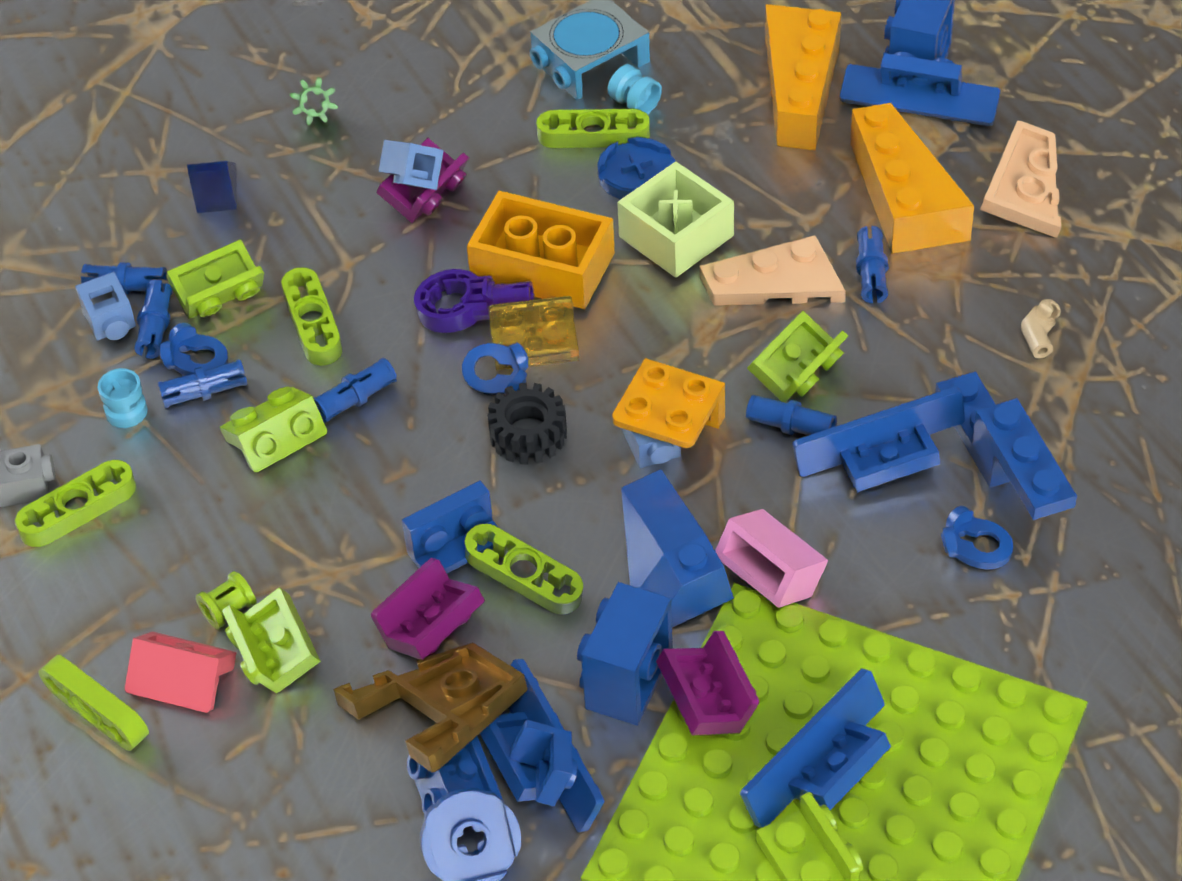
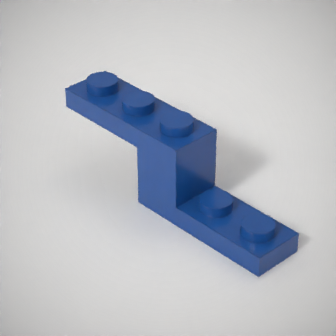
M976 371L936 383L935 393L955 386L962 392L965 422L954 426L989 488L1011 482L1033 520L1075 507L1077 499L1075 491L1018 398L995 404Z

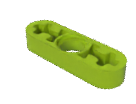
M638 109L549 110L542 113L536 121L538 141L548 148H607L615 142H618V145L628 143V138H650L649 116L644 111ZM590 125L603 127L602 130L597 132L584 130L585 127Z
M300 267L292 269L283 276L281 284L284 299L305 357L314 365L325 366L332 364L340 358L342 344L337 325L318 275L309 268ZM304 286L308 296L301 298L298 287ZM310 311L322 313L320 318L313 321H306L301 318ZM322 334L326 346L320 347L316 342L315 336Z
M121 460L106 461L24 506L15 518L16 527L22 542L31 547L46 546L131 498L136 490V483L130 465ZM114 479L118 483L114 484L113 482H111V480ZM93 489H96L98 496H95ZM84 497L88 499L81 508L68 509L65 507L66 503L73 498ZM55 510L58 511V514H59V517H58V518H56V515H55V512H54ZM38 522L42 526L37 528L33 523Z
M492 524L476 525L466 534L465 557L474 568L555 614H569L580 606L583 594V581L574 570ZM488 541L493 543V550L487 548L483 553L477 551V543L483 546ZM499 556L504 558L502 565H499ZM526 560L533 563L537 570L532 576L521 578L513 574L510 568L515 562ZM544 573H548V582L543 579ZM564 585L570 587V594L563 593L560 597L554 595L555 588L561 589Z
M57 654L38 671L45 686L57 698L125 750L131 751L149 735L147 725L131 707L65 657Z

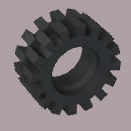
M519 383L520 390L515 391L511 385L505 388L506 396L498 393L494 396L495 403L490 402L488 407L489 413L487 416L492 447L496 448V453L500 456L506 453L507 461L513 463L516 457H520L521 464L527 465L528 458L531 457L535 458L536 464L543 462V454L552 458L556 455V448L561 450L564 446V439H567L565 405H563V399L560 395L555 396L554 390L549 387L542 392L541 384L534 383L533 389H527V383ZM526 418H534L543 422L529 429L517 428L512 425Z

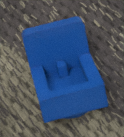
M530 720L525 721L510 748V759L536 766V802L555 807L564 788L570 789L577 775L578 763L576 760H572V732Z

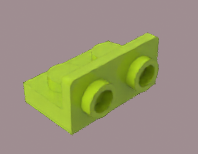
M810 792L800 796L799 811L756 830V842L781 881H859L863 865L857 850L851 843L844 844L837 833L836 821L831 811L824 804L819 806Z

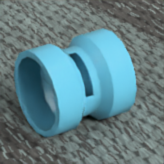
M630 64L618 68L608 84V95L610 98L621 104L627 103L629 109H638L646 114H649L657 106L662 94V86L659 82L648 76L643 77L641 71Z
M118 368L107 372L101 377L97 388L101 401L104 403L103 408L107 421L117 428H129L142 422L147 416L148 408L145 397L142 394L139 376L132 370Z

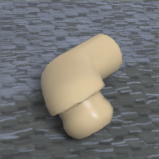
M1044 299L1039 305L1034 306L1021 323V331L1035 358H1044L1053 351V346L1047 333L1055 325V319L1060 316L1061 311L1059 305L1051 299Z

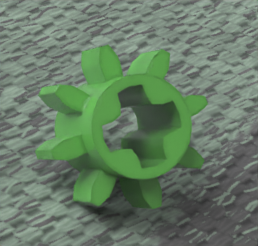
M317 77L315 84L310 86L301 79L300 84L303 90L300 94L290 93V96L299 102V106L293 109V114H299L304 111L307 114V125L311 124L313 116H320L322 121L328 122L325 115L327 109L338 108L335 103L329 102L328 97L335 92V88L330 87L325 91L320 88L322 84L321 77ZM309 91L316 95L322 93L324 96L319 101L321 108L317 111L312 107L305 109L303 105L308 101L306 94Z

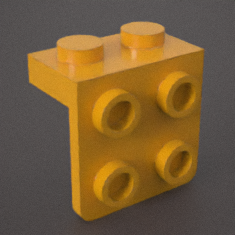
M645 358L613 411V424L617 427L679 447L690 448L695 444L705 425L719 429L725 418V382Z

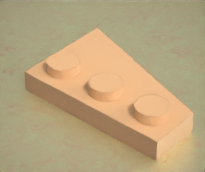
M1017 120L980 210L1049 236L1058 237L1061 230V217L1058 216L1057 206L1060 199L1059 189L1056 188L1055 175L1058 169L1055 133Z
M815 235L700 266V279L714 306L764 304L770 298H791L792 304L807 303L810 297H830V303L845 302L846 290Z

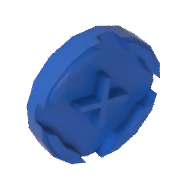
M634 137L628 138V143L621 145L615 142L601 153L598 160L597 171L600 186L609 195L621 200L674 163L675 158L671 156V150L665 144L654 139Z

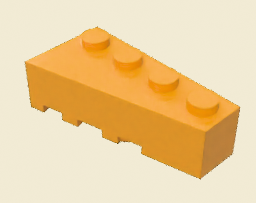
M766 4L765 42L768 54L777 146L816 151L840 49L841 12Z
M891 103L852 109L850 144L891 254L971 241L974 214L973 203Z

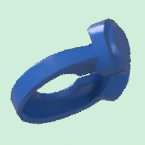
M179 323L174 326L170 331L169 341L162 342L160 346V357L168 370L175 369L184 376L195 373L194 369L198 367H203L204 370L228 364L226 347L216 338L198 334L196 329L189 323ZM207 349L213 351L215 356L208 363L197 364L191 360L190 355L181 352L190 350L197 352Z
M519 342L510 344L508 347L496 343L479 345L467 353L462 363V375L470 387L483 394L497 395L501 393L506 395L505 388L512 385L513 389L518 391L520 390L519 383L526 382L527 373L525 370L528 369V356L524 347ZM489 356L496 359L499 365L512 366L514 371L510 375L497 374L491 380H483L476 375L475 365L479 359Z
M959 506L952 510L946 520V527L942 528L943 532L941 533L944 550L950 558L956 557L963 563L980 569H997L1008 563L1013 552V541L1003 527L989 520L975 518L973 516L974 512L966 506ZM969 535L976 538L981 535H989L999 542V547L993 552H981L974 547L973 542L961 539L960 537Z

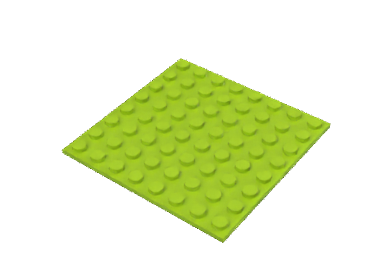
M734 583L731 588L734 598L723 603L701 648H704L713 631H724L751 685L756 691L759 705L741 733L692 735L675 699H673L581 876V881H781L756 842V830L760 829V827L754 825L740 792L831 698L863 668L872 672L884 700V707L865 726L885 732L891 748L830 810L836 821L838 835L844 844L851 843L861 858L863 870L860 871L859 881H1018L1087 708L1088 701L797 603L778 608L757 590ZM794 798L771 823L799 811L800 800Z

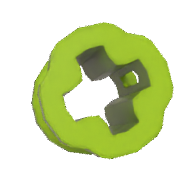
M236 571L228 574V580L210 592L205 593L201 591L195 596L202 614L215 629H220L224 626L225 616L222 610L228 605L241 610L244 607L250 609L257 604L251 587L243 576Z

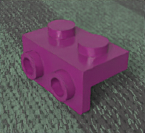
M429 138L421 144L422 146L441 149ZM443 152L437 190L393 183L394 175L390 174L379 185L376 193L413 223L422 213L429 216L442 202L443 197L441 194L446 189L453 192L467 176L463 169L469 157L463 152L454 160L446 152Z
M430 558L371 612V618L389 649L423 660L426 656L434 653L440 647L441 642L458 626L466 623L472 613L485 602V599L478 587L449 579L441 562L438 559Z
M713 631L704 648L663 649L656 660L692 735L741 733L759 705L756 691L751 685L724 631Z

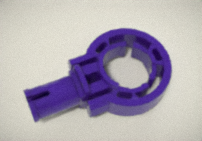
M449 269L431 275L418 286L414 295V304L420 322L427 329L438 333L458 332L472 326L477 321L491 320L498 313V310L533 308V302L535 301L534 288L531 281L495 284L492 276L477 277L476 274L463 269ZM446 291L447 295L452 293H461L463 295L460 298V303L454 305L453 308H439L437 314L435 303L442 298L441 292Z

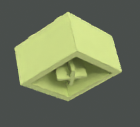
M677 161L617 202L619 237L675 278L734 236V201Z

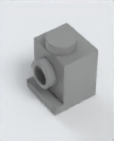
M40 444L0 451V508L33 502L49 493V481L56 479L55 467L51 454L44 455Z

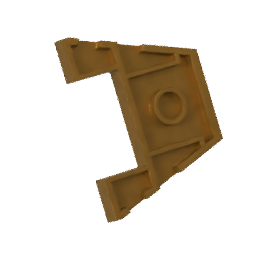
M473 642L426 657L423 660H417L418 669L401 675H396L387 670L372 675L374 679L373 684L352 690L351 684L347 683L333 689L337 704L358 720L402 698L437 722L435 725L405 740L409 756L432 773L445 765L528 690L523 673Z

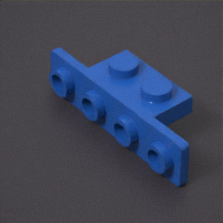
M907 52L883 53L880 69L848 64L840 92V100L845 103L863 106L891 103L899 112L984 126H993L1000 98L999 88L962 82V65L955 64L953 61L945 58H936L934 60L920 59Z
M955 386L797 439L793 442L797 470L801 477H805L842 464L856 491L860 492L940 465L939 451L930 434L965 422L962 392Z
M514 659L510 666L524 674L528 690L508 707L511 713L500 714L480 732V735L516 801L522 802L536 800V766L510 759V748L525 721L530 720L560 729L564 728L525 660ZM572 744V760H576L578 763L577 775L573 786L570 789L564 788L559 800L577 832H585L590 829L601 810L604 798L581 760L579 752Z
M860 669L742 788L740 795L755 826L762 828L769 825L794 798L800 800V796L808 792L813 795L819 806L824 804L831 810L891 748L885 732L865 726L884 707L883 697L870 670Z

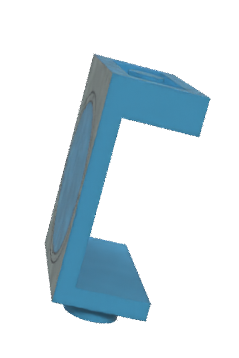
M590 0L530 31L531 49L529 53L533 64L538 69H543L553 78L560 89H565L576 100L583 97L582 73L622 53L638 68L650 62L649 32L612 0Z

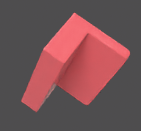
M149 632L134 637L132 640L124 689L129 694L207 713L214 709L219 676L234 670L237 652L157 632Z

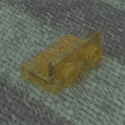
M571 296L509 302L488 307L492 343L508 347L510 344L519 342L527 353L528 367L580 361ZM494 359L496 371L513 369L512 366L499 365L498 361Z

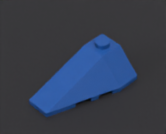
M660 469L621 487L630 586L671 598L672 627L732 600L734 597L724 565L708 537L664 472Z

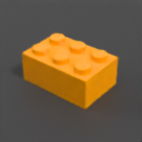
M498 190L467 244L469 271L476 274L477 277L492 276L495 284L531 281L534 288V297L586 309L615 254L613 218Z

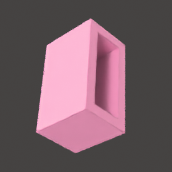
M764 509L729 518L715 550L723 564L778 608L812 597L828 563V559Z

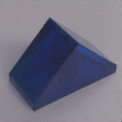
M219 161L187 165L197 213L237 209L236 163Z

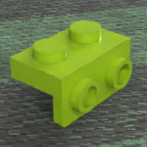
M240 239L167 271L166 278L186 316L190 319L197 315L208 317L218 312L223 307L222 304L235 298L238 301H243L254 296L263 285L264 271L261 266H255Z
M802 311L758 355L747 369L780 401L786 402L795 392L803 397L819 380L814 372L820 366L828 371L844 354L839 346L848 335L842 330L833 339L809 315Z
M294 387L279 388L267 396L268 401L257 407H246L233 413L230 417L231 421L220 426L226 442L242 450L250 469L254 472H259L327 434V428L312 395Z
M279 587L244 614L232 605H228L222 610L229 625L225 628L226 635L231 643L240 650L244 659L240 663L241 669L253 684L258 685L261 683L277 694L321 662L290 595Z

